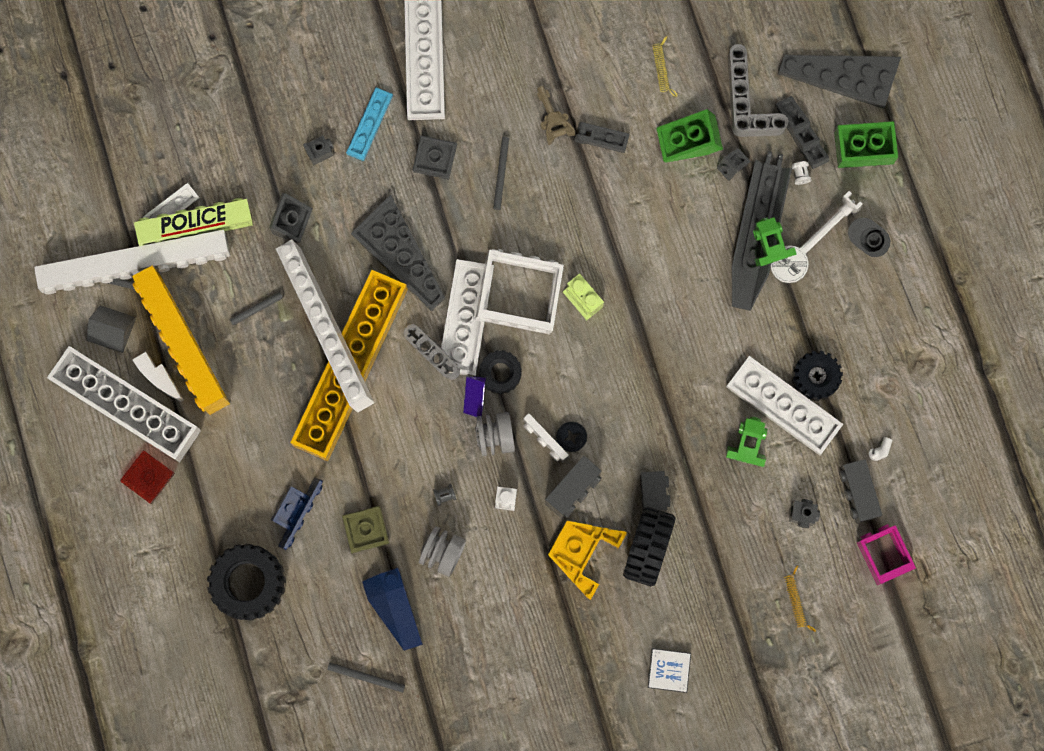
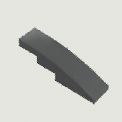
M790 96L776 103L775 106L778 112L786 115L788 118L787 129L811 168L815 169L829 162V156L821 147L820 139L810 127L809 119L794 98Z

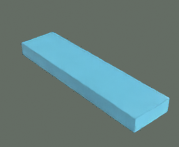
M377 87L375 88L346 152L347 155L361 161L365 160L393 98L392 93Z

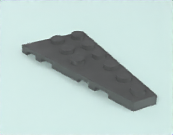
M784 55L778 74L884 109L901 57Z
M390 195L351 235L400 282L406 284L407 289L432 312L445 297L396 206L392 195Z

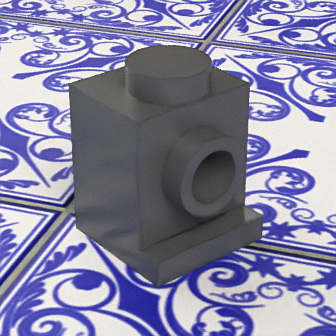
M321 136L309 143L303 144L313 166L333 156L332 149L334 147L329 138L325 139L324 136Z

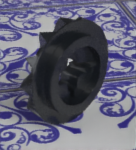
M566 422L557 431V443L570 453L579 451L587 442V432L577 422ZM568 430L573 435L579 434L577 435V437H575L576 444H574V442H572L571 440H566V438H568L569 436Z

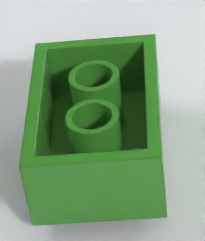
M894 121L838 125L834 132L838 168L892 165L898 159Z

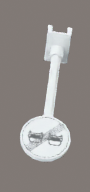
M850 191L844 195L841 202L843 205L839 208V211L801 248L790 245L785 246V249L795 247L797 255L771 264V271L778 280L785 283H794L802 279L809 265L806 253L844 216L847 217L850 213L855 216L861 210L863 204L859 202L855 205V201L850 200L852 194Z

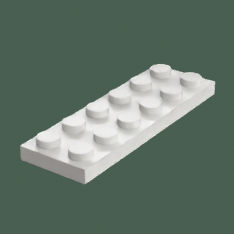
M457 259L441 349L460 367L461 375L476 377L485 322L475 320L485 264ZM491 265L484 310H487L494 265ZM440 353L439 362L442 360V354H441V353ZM447 364L444 365V367L449 371V373L454 372L452 370L453 368L449 367Z
M750 356L726 386V388L818 455L823 453L843 425V423Z

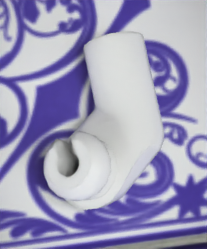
M883 437L880 447L869 450L870 459L878 461L886 458L893 440Z

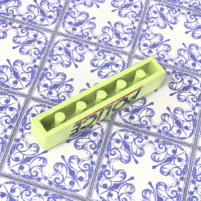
M243 198L233 199L229 203L217 202L210 207L198 206L191 211L179 210L176 211V214L171 215L160 214L157 215V218L152 219L148 217L140 218L137 222H134L139 246L219 230L229 231L253 226L247 199L243 200Z

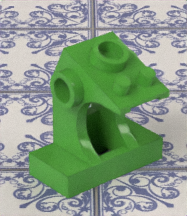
M775 217L759 220L756 223L755 230H753L756 241L760 240L763 248V256L755 259L756 266H764L797 255L795 247L785 249L781 236L783 232L780 222H776ZM774 234L777 245L769 247L766 236Z
M756 417L746 418L744 422H741L738 433L741 434L739 445L737 448L728 446L726 458L764 467L766 457L765 455L758 454L761 440H765L768 429L764 428L765 423ZM746 435L756 438L754 448L744 446Z

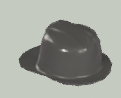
M858 218L850 224L848 228L849 239L865 254L871 257H880L888 251L891 242L889 234L873 220Z

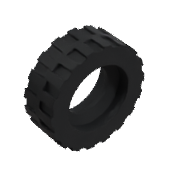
M497 350L483 358L479 374L480 377L486 378L485 387L488 391L490 390L495 394L509 393L520 382L521 365L517 357L513 356L512 353ZM503 363L509 367L510 375L505 381L493 379L491 369L495 364Z

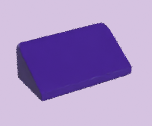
M466 376L463 413L474 417H482L486 378Z

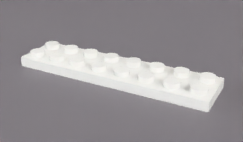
M404 0L407 119H445L442 1Z

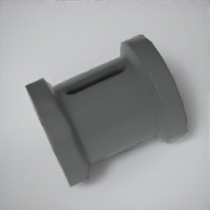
M451 483L445 488L433 489L438 506L452 499L454 501L457 500ZM449 493L448 495L440 497V495Z

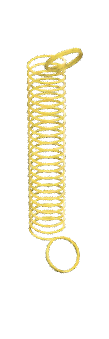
M665 38L663 39L660 45H663L665 43ZM653 46V51H658V50H654V49H658V48H654V47H658V46ZM664 53L662 54V55H663L662 57H659V58H662V59H659V60H663V59H664ZM665 60L659 61V62H663V63H659V64H663V65H659V66H663V67H659V68H664V69H659V70H664V71H659V72H664V73H660V74H664V75H660V76H664L665 79H666V78H667V77H666L667 75H665V74H667V72L665 71V70H666V66L664 65V64H665ZM659 74L657 75V76H658V80H664V79H659V78H664V77H659ZM659 81V86H664V85H660V84H664V83H660V82H664V81Z

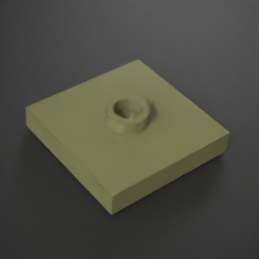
M380 506L342 515L351 554L390 544Z

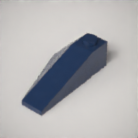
M399 568L380 573L362 581L369 603L401 648L405 651L423 645Z

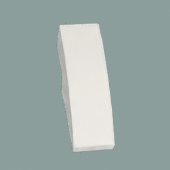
M146 352L132 359L140 372L160 391L180 402L184 400L167 369L162 364L156 367Z

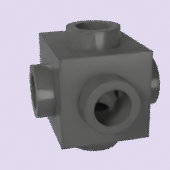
M801 499V502H792L789 522L798 523L797 526L801 528L813 526L815 522L819 521L820 510H817L818 505L813 504L812 500Z

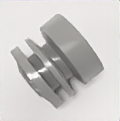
M509 412L497 413L496 422L492 423L490 416L486 415L487 424H482V417L476 416V438L478 447L482 452V457L487 456L486 447H491V453L495 455V446L498 445L502 454L515 452Z
M435 526L423 544L419 564L424 565L429 558L428 568L431 569L438 562V572L450 577L462 554L466 539L454 535L450 541H447L448 531L444 530L441 537H438L441 528Z

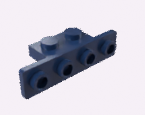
M314 478L306 494L292 486H289L271 518V521L287 529L278 547L287 550L288 547L292 546L296 531L300 530L303 526V518L306 513L310 512L315 496L319 495L322 490L323 481L321 479Z

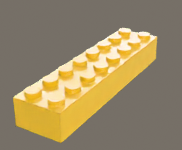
M153 265L133 275L132 278L135 282L132 285L135 291L143 298L141 302L145 309L152 314L150 319L158 330H161L158 333L162 341L167 346H170L167 350L172 359L179 363L176 367L180 374L188 380L185 383L189 391L194 396H197L194 400L199 409L201 408L203 412L206 411L211 415L229 405L230 403L161 275Z

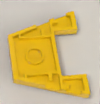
M566 521L548 556L577 588L591 600L599 584L582 575L585 566L600 540L619 549L627 532Z

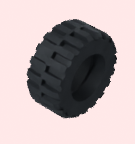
M651 507L643 508L623 572V576L626 579L650 587L655 586L675 524L676 517L673 514Z
M238 544L234 545V548H227L224 550V554L216 557L215 564L211 565L209 569L211 574L207 577V582H209V587L207 588L208 593L212 596L213 604L221 612L235 619L250 621L265 617V614L271 613L274 610L276 604L279 605L281 595L285 592L284 583H286V577L283 574V567L273 554L258 545ZM243 564L256 565L261 569L265 577V585L258 597L249 601L237 599L229 589V579L232 572Z

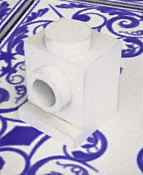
M497 486L495 509L514 511L517 489Z

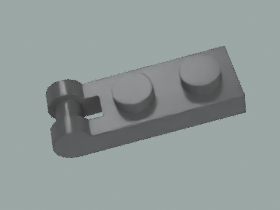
M579 122V132L575 136V142L625 153L629 133ZM586 132H591V136H585Z

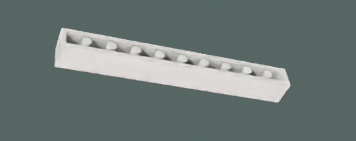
M224 230L36 266L34 268L38 289L44 294H54L57 290L70 291L74 290L77 286L90 287L97 282L110 283L116 278L130 279L133 275L152 265L158 272H166L170 268H186L188 264L193 263L201 265L214 259L215 261H222L230 256L226 233Z
M291 239L276 248V251L349 406L355 411L360 412L375 402L301 248Z

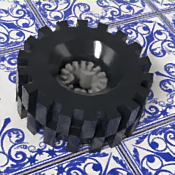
M812 351L810 354L807 353L800 358L794 367L792 382L796 385L795 389L799 390L801 394L810 400L815 399V401H819L820 399L825 400L831 397L842 383L843 372L840 371L842 368L841 364L838 365L836 363L838 360L831 358L832 354L830 353L826 355L824 351H819L818 353ZM815 372L822 376L819 381L812 377Z

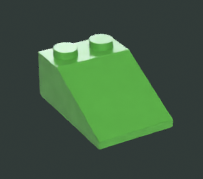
M708 109L656 128L665 163L705 156L723 150L716 116Z

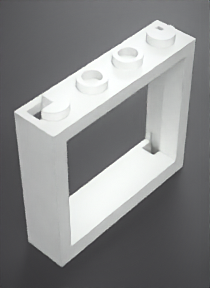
M501 249L489 250L486 255L475 320L550 334L554 327L564 265L554 262V260L542 261L536 256L523 257L522 254L517 252L508 254L504 253ZM492 261L554 273L546 322L484 310Z

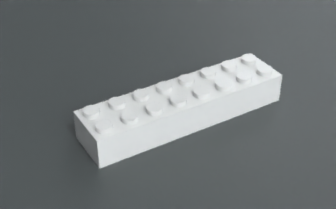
M68 346L47 377L53 383L179 463L201 432L194 424Z

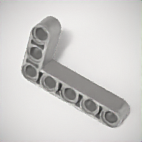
M741 44L733 45L728 55L733 133L739 137L782 135L788 125L786 115L780 113L750 114L747 51ZM739 53L741 57L737 58L733 54ZM739 70L742 72V75H736L734 71ZM735 88H741L744 92L738 93ZM741 105L745 110L740 111L736 106ZM775 122L782 123L783 127H777ZM743 123L746 128H739L737 124ZM756 123H762L764 128L757 127Z

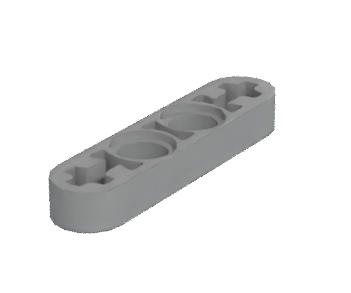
M411 324L404 329V337L444 377L454 380L460 375V367L421 328ZM412 330L420 337L418 340L410 333ZM429 341V349L423 351L421 348L423 342ZM441 353L442 360L439 363H435L434 356ZM445 364L453 368L454 372L452 374L444 367Z

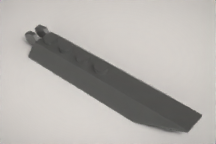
M770 151L767 152L764 164L755 160L732 263V307L751 311L763 288L772 264L756 266L755 259L763 256L761 241H756L753 230H755L756 223L763 218L770 219L775 217L776 222H781L792 168L781 167L783 154H779L777 157L776 166L770 165L772 159V152ZM774 234L766 236L769 247L775 246L776 239Z

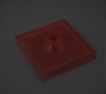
M143 450L121 478L120 482L152 504L175 473Z

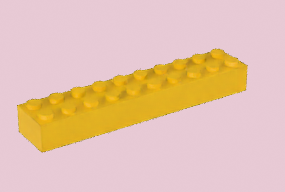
M371 270L342 331L343 338L364 381H366L408 291L406 284L374 270ZM329 361L290 442L292 446L325 461H329L353 409L349 406Z

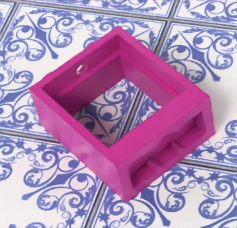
M889 524L880 527L878 528L879 533L872 535L869 532L860 536L861 541L857 542L876 585L916 569L896 525L889 527ZM890 534L904 565L880 575L865 544Z

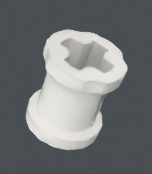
M802 161L792 164L796 177L795 184L801 185L811 182L807 169L809 166L808 162Z

